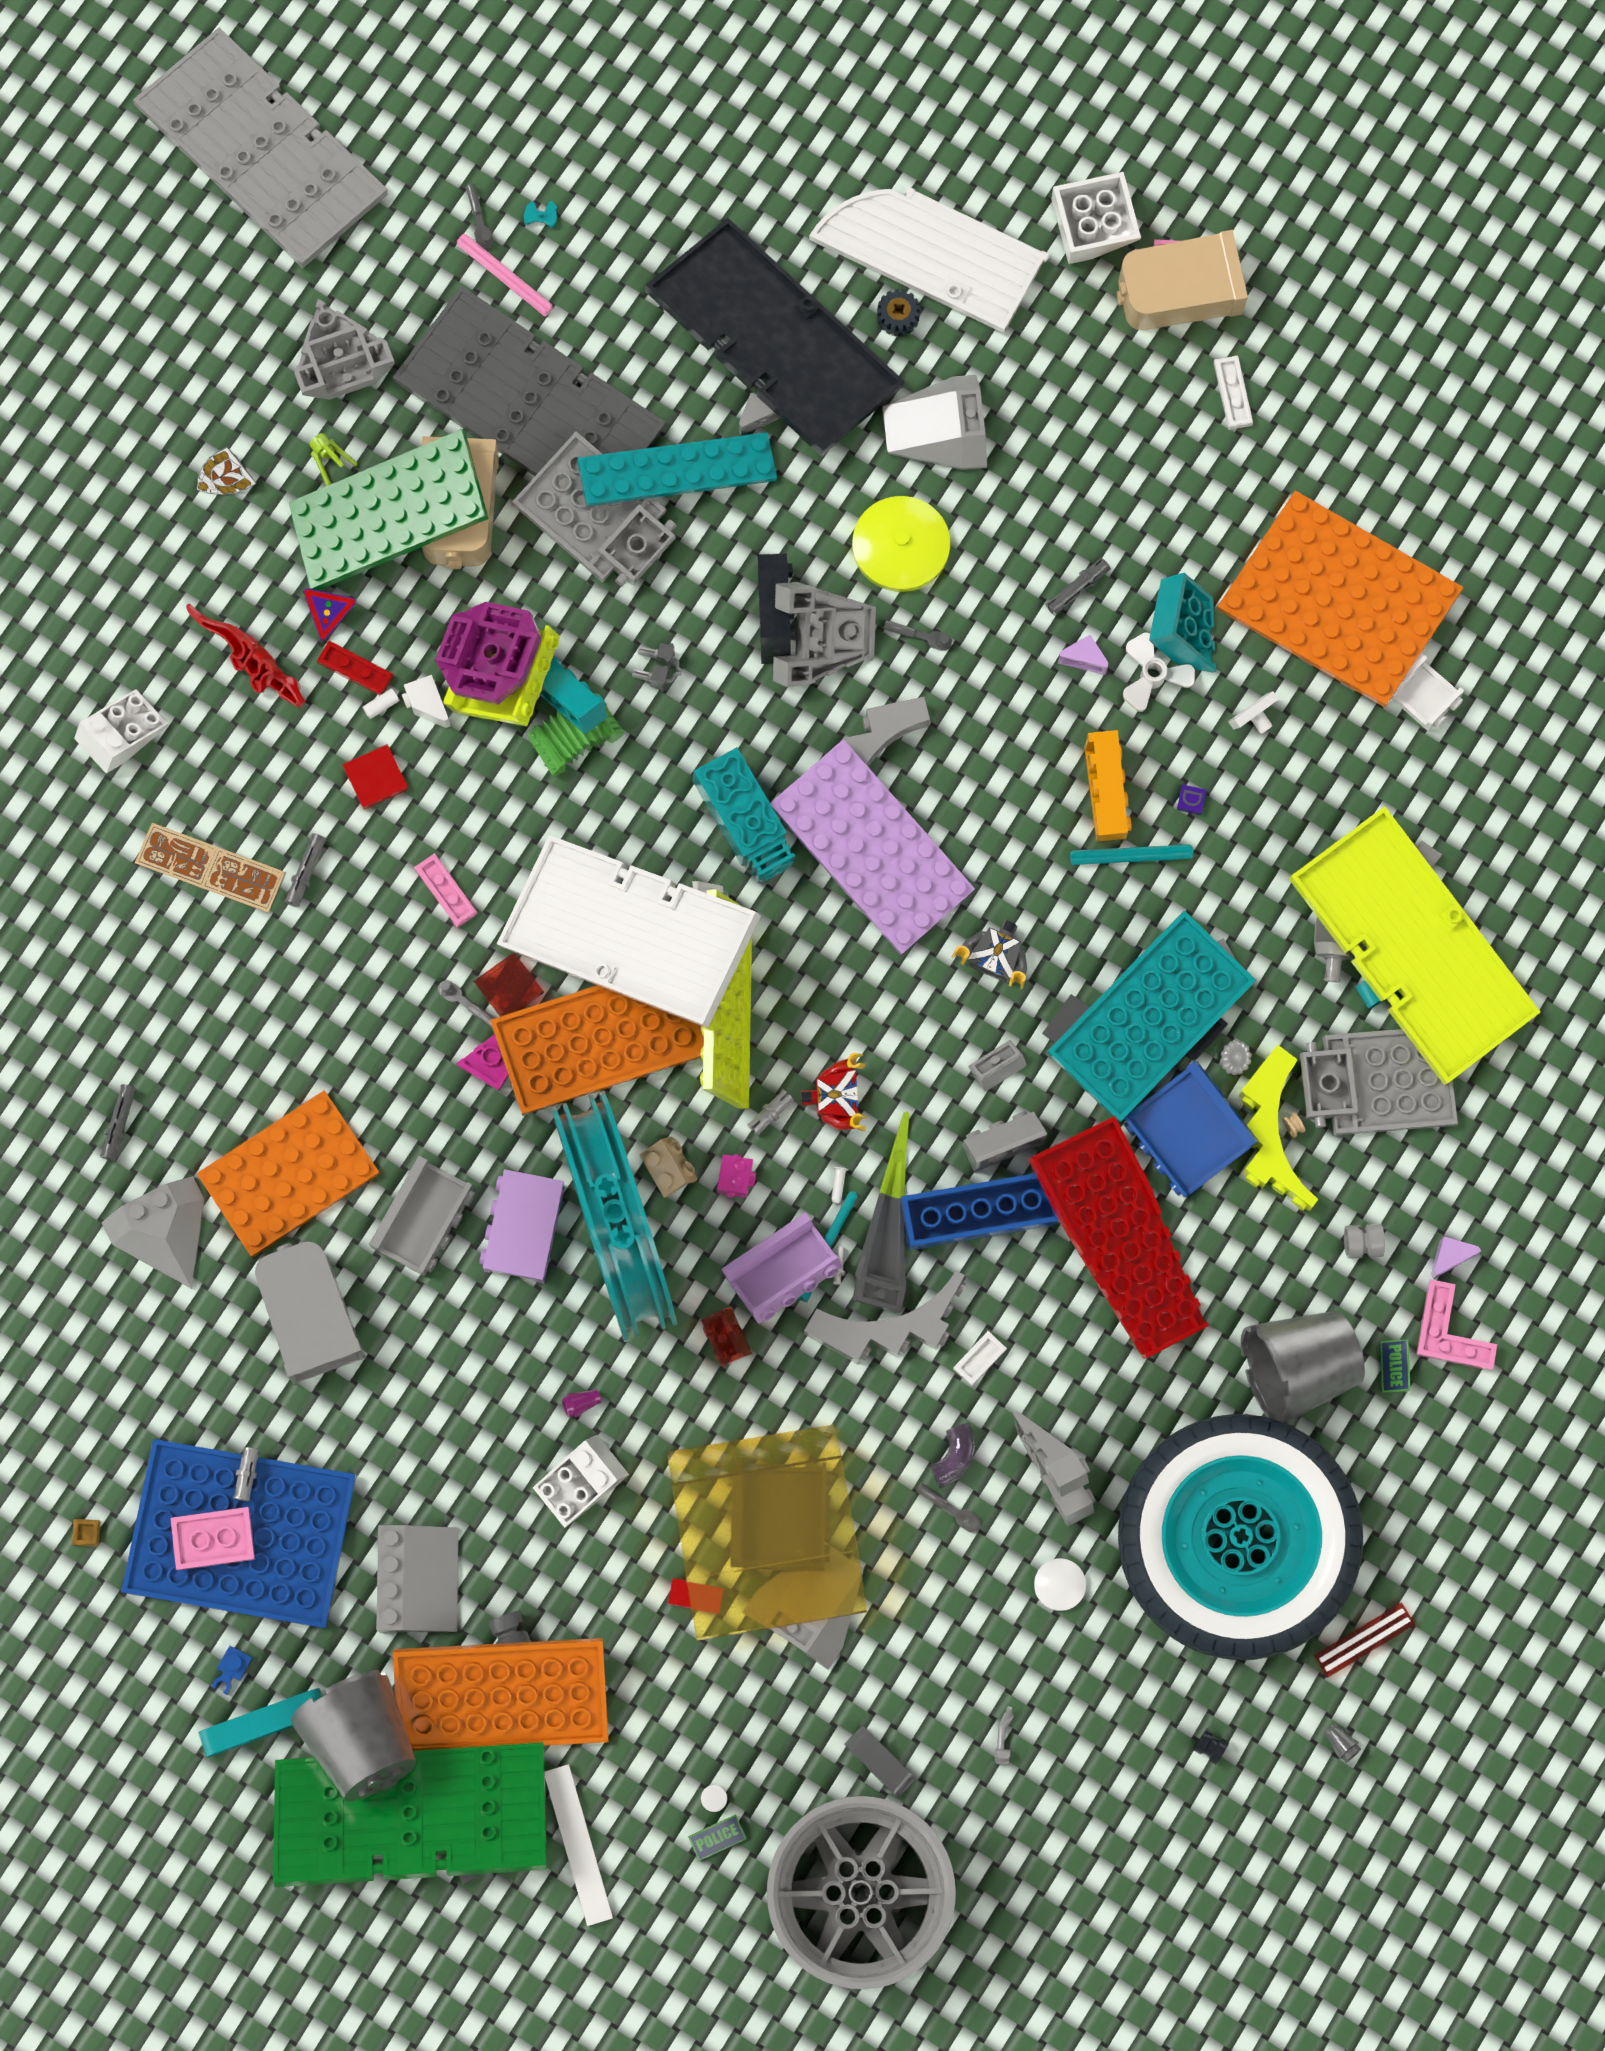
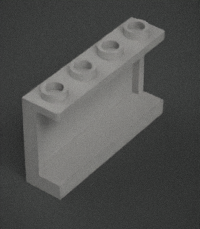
M418 1156L369 1243L370 1247L425 1277L427 1271L431 1273L436 1266L438 1259L435 1257L439 1250L446 1248L450 1240L448 1234L451 1228H456L459 1225L463 1216L460 1212L464 1205L469 1206L475 1195L473 1185L454 1177L430 1164L427 1159Z

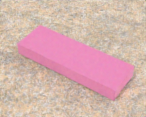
M435 853L414 867L457 928L478 915L475 908Z

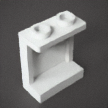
M1421 652L1399 685L1392 700L1429 732L1433 726L1438 728L1446 720L1445 714L1450 709L1455 711L1463 702L1461 697L1464 690L1461 687L1458 690L1430 667L1426 663L1428 657Z

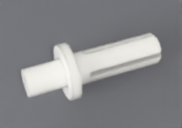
M837 1247L836 1255L843 1266L845 1248ZM843 1267L834 1276L833 1284H841V1277L846 1274Z

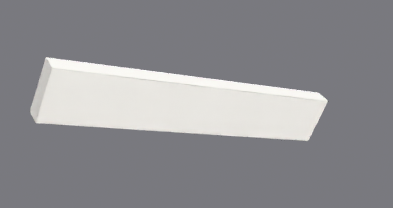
M568 1764L545 1771L546 1783L587 1926L612 1919L613 1916L570 1766Z

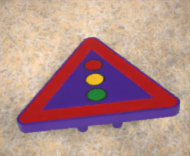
M309 588L303 591L321 640H325L357 603L356 598Z

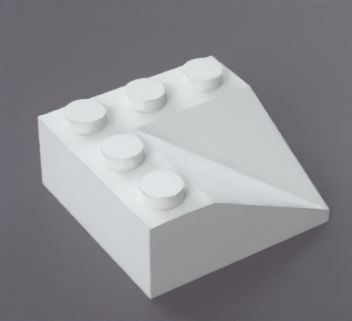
M1124 172L1053 187L1051 199L1068 264L1094 259L1141 239Z

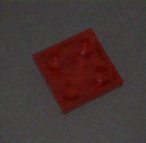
M514 952L473 981L499 1017L523 1009L544 993L543 989Z

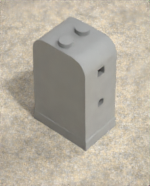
M302 1242L294 1246L291 1243L278 1247L277 1252L264 1256L257 1263L255 1268L256 1280L284 1361L285 1371L293 1384L366 1358L330 1261L319 1245L313 1242Z

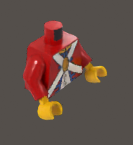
M852 1053L848 1059L837 1062L824 1070L816 1078V1090L801 1091L802 1106L817 1105V1117L836 1130H866V1127L859 1125L860 1121L867 1119V1117L858 1113L856 1070H853V1068L863 1069L865 1067L864 1063L857 1064L856 1062L857 1058L863 1056V1054Z

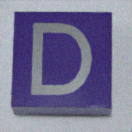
M1182 784L1176 810L1201 815L1206 789Z

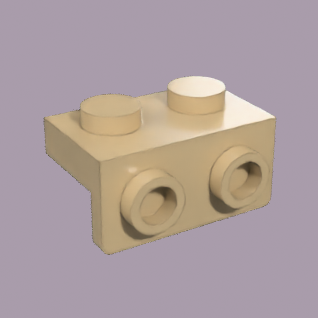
M673 1137L663 1138L639 1154L664 1198L671 1196L686 1184L694 1183L697 1180L694 1167L686 1160L680 1143Z

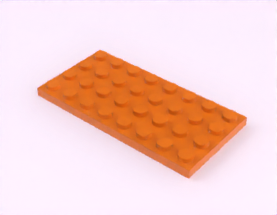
M598 985L490 1020L522 1116L701 1058V1048L704 1047L701 1025Z
M603 1638L393 1649L395 1699L412 1751L543 1742L544 1746L608 1742Z

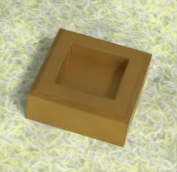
M74 1519L72 1545L99 1547L101 1521Z

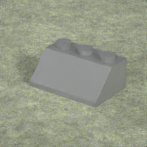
M1026 1111L1014 1115L1012 1121L1004 1123L1003 1120L991 1124L989 1126L990 1129L981 1133L980 1130H976L967 1134V1139L963 1140L962 1145L973 1171H979L1043 1145L1047 1133L1035 1113L1027 1114Z

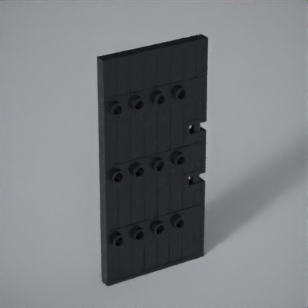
M726 218L645 286V292L708 351L714 347L717 350L715 358L748 389L755 386L758 389L757 397L821 457L903 387L904 380L729 218ZM765 378L768 383H765L762 379Z

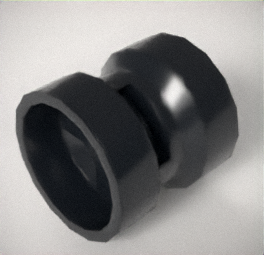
M1207 1728L1193 1750L1200 1755L1205 1754L1208 1756L1209 1761L1216 1765L1227 1749L1229 1742L1223 1738L1218 1739L1214 1736V1732Z

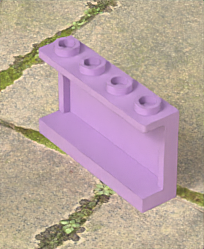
M504 1169L503 1176H498L496 1190L499 1191L498 1200H493L490 1215H494L493 1223L488 1225L486 1229L485 1240H489L487 1250L482 1249L480 1264L483 1265L484 1272L493 1271L533 1279L534 1282L544 1284L565 1189L564 1181Z
M805 1212L721 1270L759 1324L762 1321L770 1320L783 1307L792 1305L805 1292L813 1291L818 1286V1283L824 1279L835 1276L843 1266L838 1256L833 1253Z

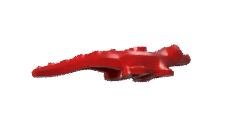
M191 604L186 605L188 613L198 624L226 640L233 651L230 660L234 669L237 671L245 670L251 677L250 684L255 692L262 693L266 688L271 687L278 692L282 699L298 708L303 706L305 699L300 693V683L294 677L284 674L277 666L272 655L254 637L241 631L237 626L205 617Z

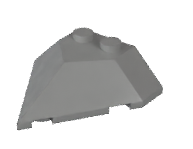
M318 299L314 318L311 319L302 347V356L294 374L302 395L330 400L376 384L395 362L386 340L381 337L377 338L369 333L365 327L341 312L332 310L326 306L325 302Z
M194 1177L166 1183L119 1207L102 1222L114 1247L192 1289L201 1230L202 1210L204 1209L205 1201Z

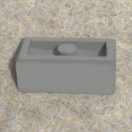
M1009 1040L968 1067L983 1090L988 1091L1026 1066L1023 1054Z

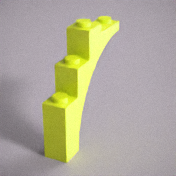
M1277 1044L1239 1094V1097L1242 1098L1241 1102L1251 1110L1255 1108L1257 1110V1113L1247 1126L1259 1140L1252 1148L1255 1149L1257 1147L1260 1149L1245 1168L1243 1174L1246 1176L1245 1180L1254 1187L1260 1186L1263 1189L1268 1181L1271 1182V1187L1279 1194L1284 1195L1285 1193L1292 1198L1291 1202L1297 1208L1310 1211L1318 1201V1198L1301 1183L1291 1169L1283 1152L1278 1128V1109L1281 1092L1287 1076L1297 1062V1059Z

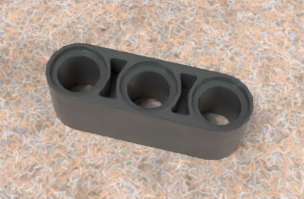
M863 1725L844 1743L848 1750L896 1798H899L916 1780Z

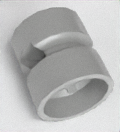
M1367 1224L1364 1229L1360 1225L1345 1226L1344 1247L1347 1259L1362 1258L1364 1254H1367L1368 1257H1383L1385 1253V1238L1382 1224Z

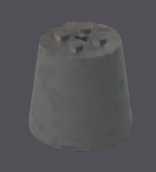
M1339 1311L1250 1325L1242 1331L1241 1355L1243 1357L1247 1356L1249 1369H1246L1245 1373L1254 1397L1267 1418L1287 1423L1354 1388L1364 1380L1365 1365L1362 1349L1351 1324Z
M372 1670L346 1678L326 1688L327 1694L317 1701L314 1698L306 1701L296 1710L291 1718L293 1727L346 1801L364 1799L382 1790L390 1789L416 1766V1760L385 1671L380 1674L379 1670Z

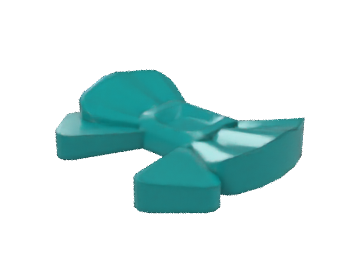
M533 201L530 202L524 212L525 225L539 222L554 228L557 223V206L552 201H549L545 212L537 211L535 203Z

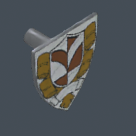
M226 446L210 456L202 466L197 479V490L209 494H234L250 488L256 484V481L238 460L237 455L233 454L229 447Z

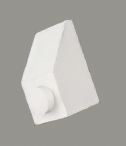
M432 675L404 685L406 693L402 694L407 708L412 707L414 714L445 728L450 727L447 713Z

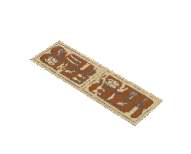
M154 823L151 824L135 861L138 865L268 913L285 875L284 871Z

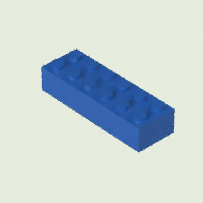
M1035 1173L901 1196L900 1199L909 1250L1059 1225L1060 1223Z

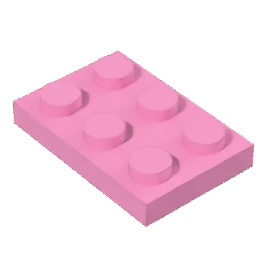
M249 1507L171 1518L177 1571L255 1560Z

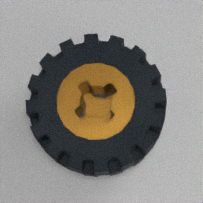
M895 289L893 293L890 290L886 296L883 295L877 307V321L882 330L886 329V333L889 335L892 332L894 336H898L900 333H902V336H905L908 331L911 333L914 327H917L920 319V305L918 299H914V294H907V290L904 289L902 292H899V289Z

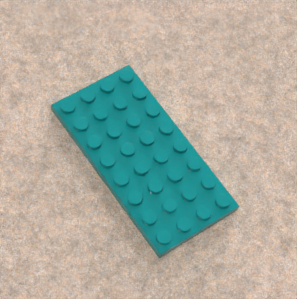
M1183 911L1046 1053L1112 1117L1115 1116L1118 1123H1120L1249 989L1256 979L1186 911Z

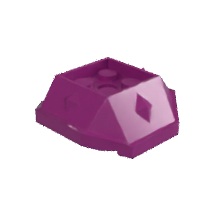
M484 602L464 613L459 612L452 615L435 661L455 695L499 705L507 697L516 693L518 688L525 683L542 637L530 611Z

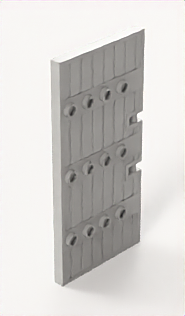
M219 27L134 98V105L301 268H304L388 195V189L327 130L321 133L319 131L320 124L287 92L281 95L280 85ZM271 99L275 101L273 104L269 102ZM310 137L314 139L312 142L308 140Z

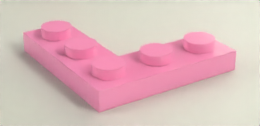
M1430 1279L1416 1355L1492 1371L1497 1344L1447 1334L1456 1284Z

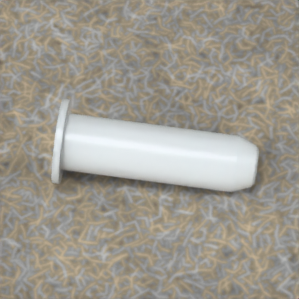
M833 1167L836 1171L831 1199L833 1203L839 1204L842 1200L845 1172L848 1169Z

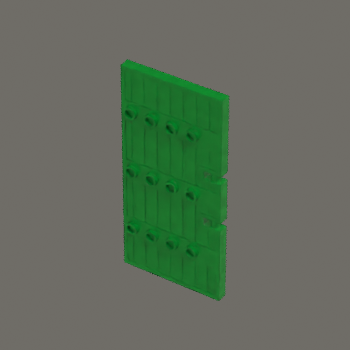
M544 1743L413 1751L416 1766L410 1773L399 1780L392 1788L382 1790L356 1801H346L315 1757L275 1760L274 1886L289 1887L374 1881L375 1874H383L384 1880L437 1877V1870H446L448 1876L547 1870ZM437 1855H446V1859L437 1860ZM374 1859H383V1863L374 1864Z

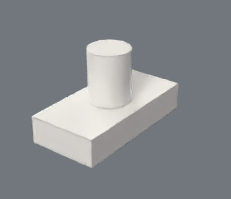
M1274 691L1266 693L1229 720L1228 723L1234 730L1251 720L1260 734L1273 726L1263 711L1279 699Z

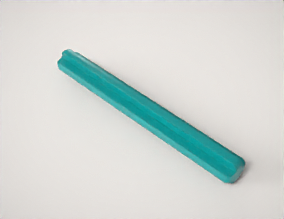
M1190 844L1073 850L1070 852V862L1072 865L1191 859L1193 857V847Z

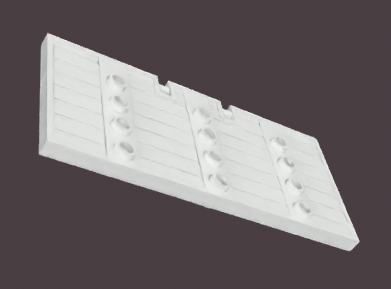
M549 835L497 945L708 1028L761 915L753 910L680 883L675 888L676 884L673 881L637 867L630 866L629 870H627L628 866L621 861Z

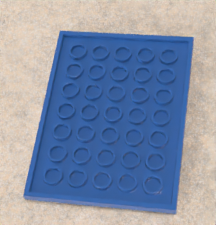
M153 1439L121 1592L326 1629L357 1475L258 1457L255 1469L257 1477L253 1479L250 1501L233 1499L238 1479L236 1471L240 1469L242 1454ZM249 1507L255 1560L176 1570L171 1518Z

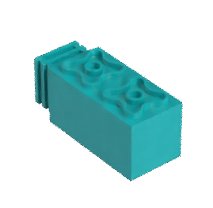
M738 747L694 770L692 781L741 866L746 864L747 868H751L752 876L755 875L756 883L769 880L793 865L795 855L794 853L791 854L790 846L786 845L785 838L787 832Z

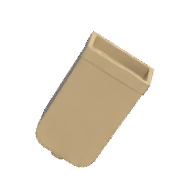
M1233 230L1131 251L1123 260L1118 280L1119 306L1123 305L1128 324L1137 330H1149L1225 316L1242 315L1248 299Z
M422 436V445L441 437ZM467 438L489 519L423 546V555L430 563L447 565L451 569H460L462 566H480L488 560L491 553L496 477L499 467L496 439Z

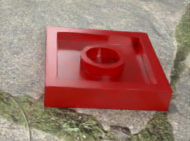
M388 744L342 764L363 810L409 790Z

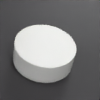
M717 1785L708 1786L701 1795L702 1805L711 1812L722 1810L727 1803L725 1790Z

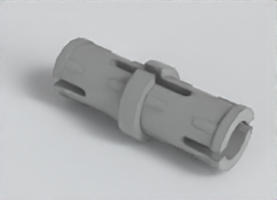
M782 1089L768 1105L765 1104L762 1107L763 1110L747 1126L759 1136L773 1120L776 1122L779 1119L778 1115L794 1099Z
M243 1447L240 1469L236 1471L238 1479L233 1499L250 1501L253 1479L257 1477L255 1469L260 1450Z

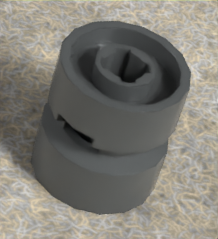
M520 1610L505 1614L488 1622L493 1636L498 1637L496 1644L531 1642L528 1632L522 1630L525 1623Z

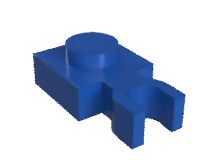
M229 1645L217 1666V1669L223 1673L214 1681L211 1687L216 1689L220 1682H225L226 1689L223 1693L228 1695L232 1688L231 1681L233 1678L241 1681L253 1658Z

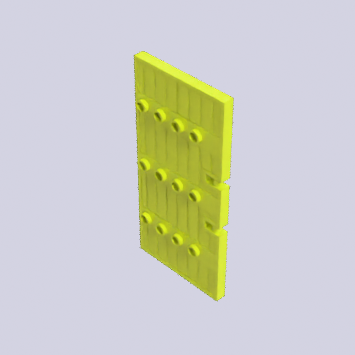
M1385 806L1288 878L1343 952L1346 953L1350 950L1355 956V959L1351 961L1380 1001L1382 1002L1385 999L1389 1001L1392 1005L1388 1009L1389 1013L1444 1085L1448 1084L1540 1013V1010ZM1362 942L1367 950L1363 951L1358 943ZM1398 990L1403 996L1401 1000L1394 993Z

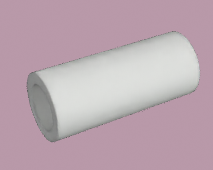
M391 688L362 708L369 719H372L399 702V699Z

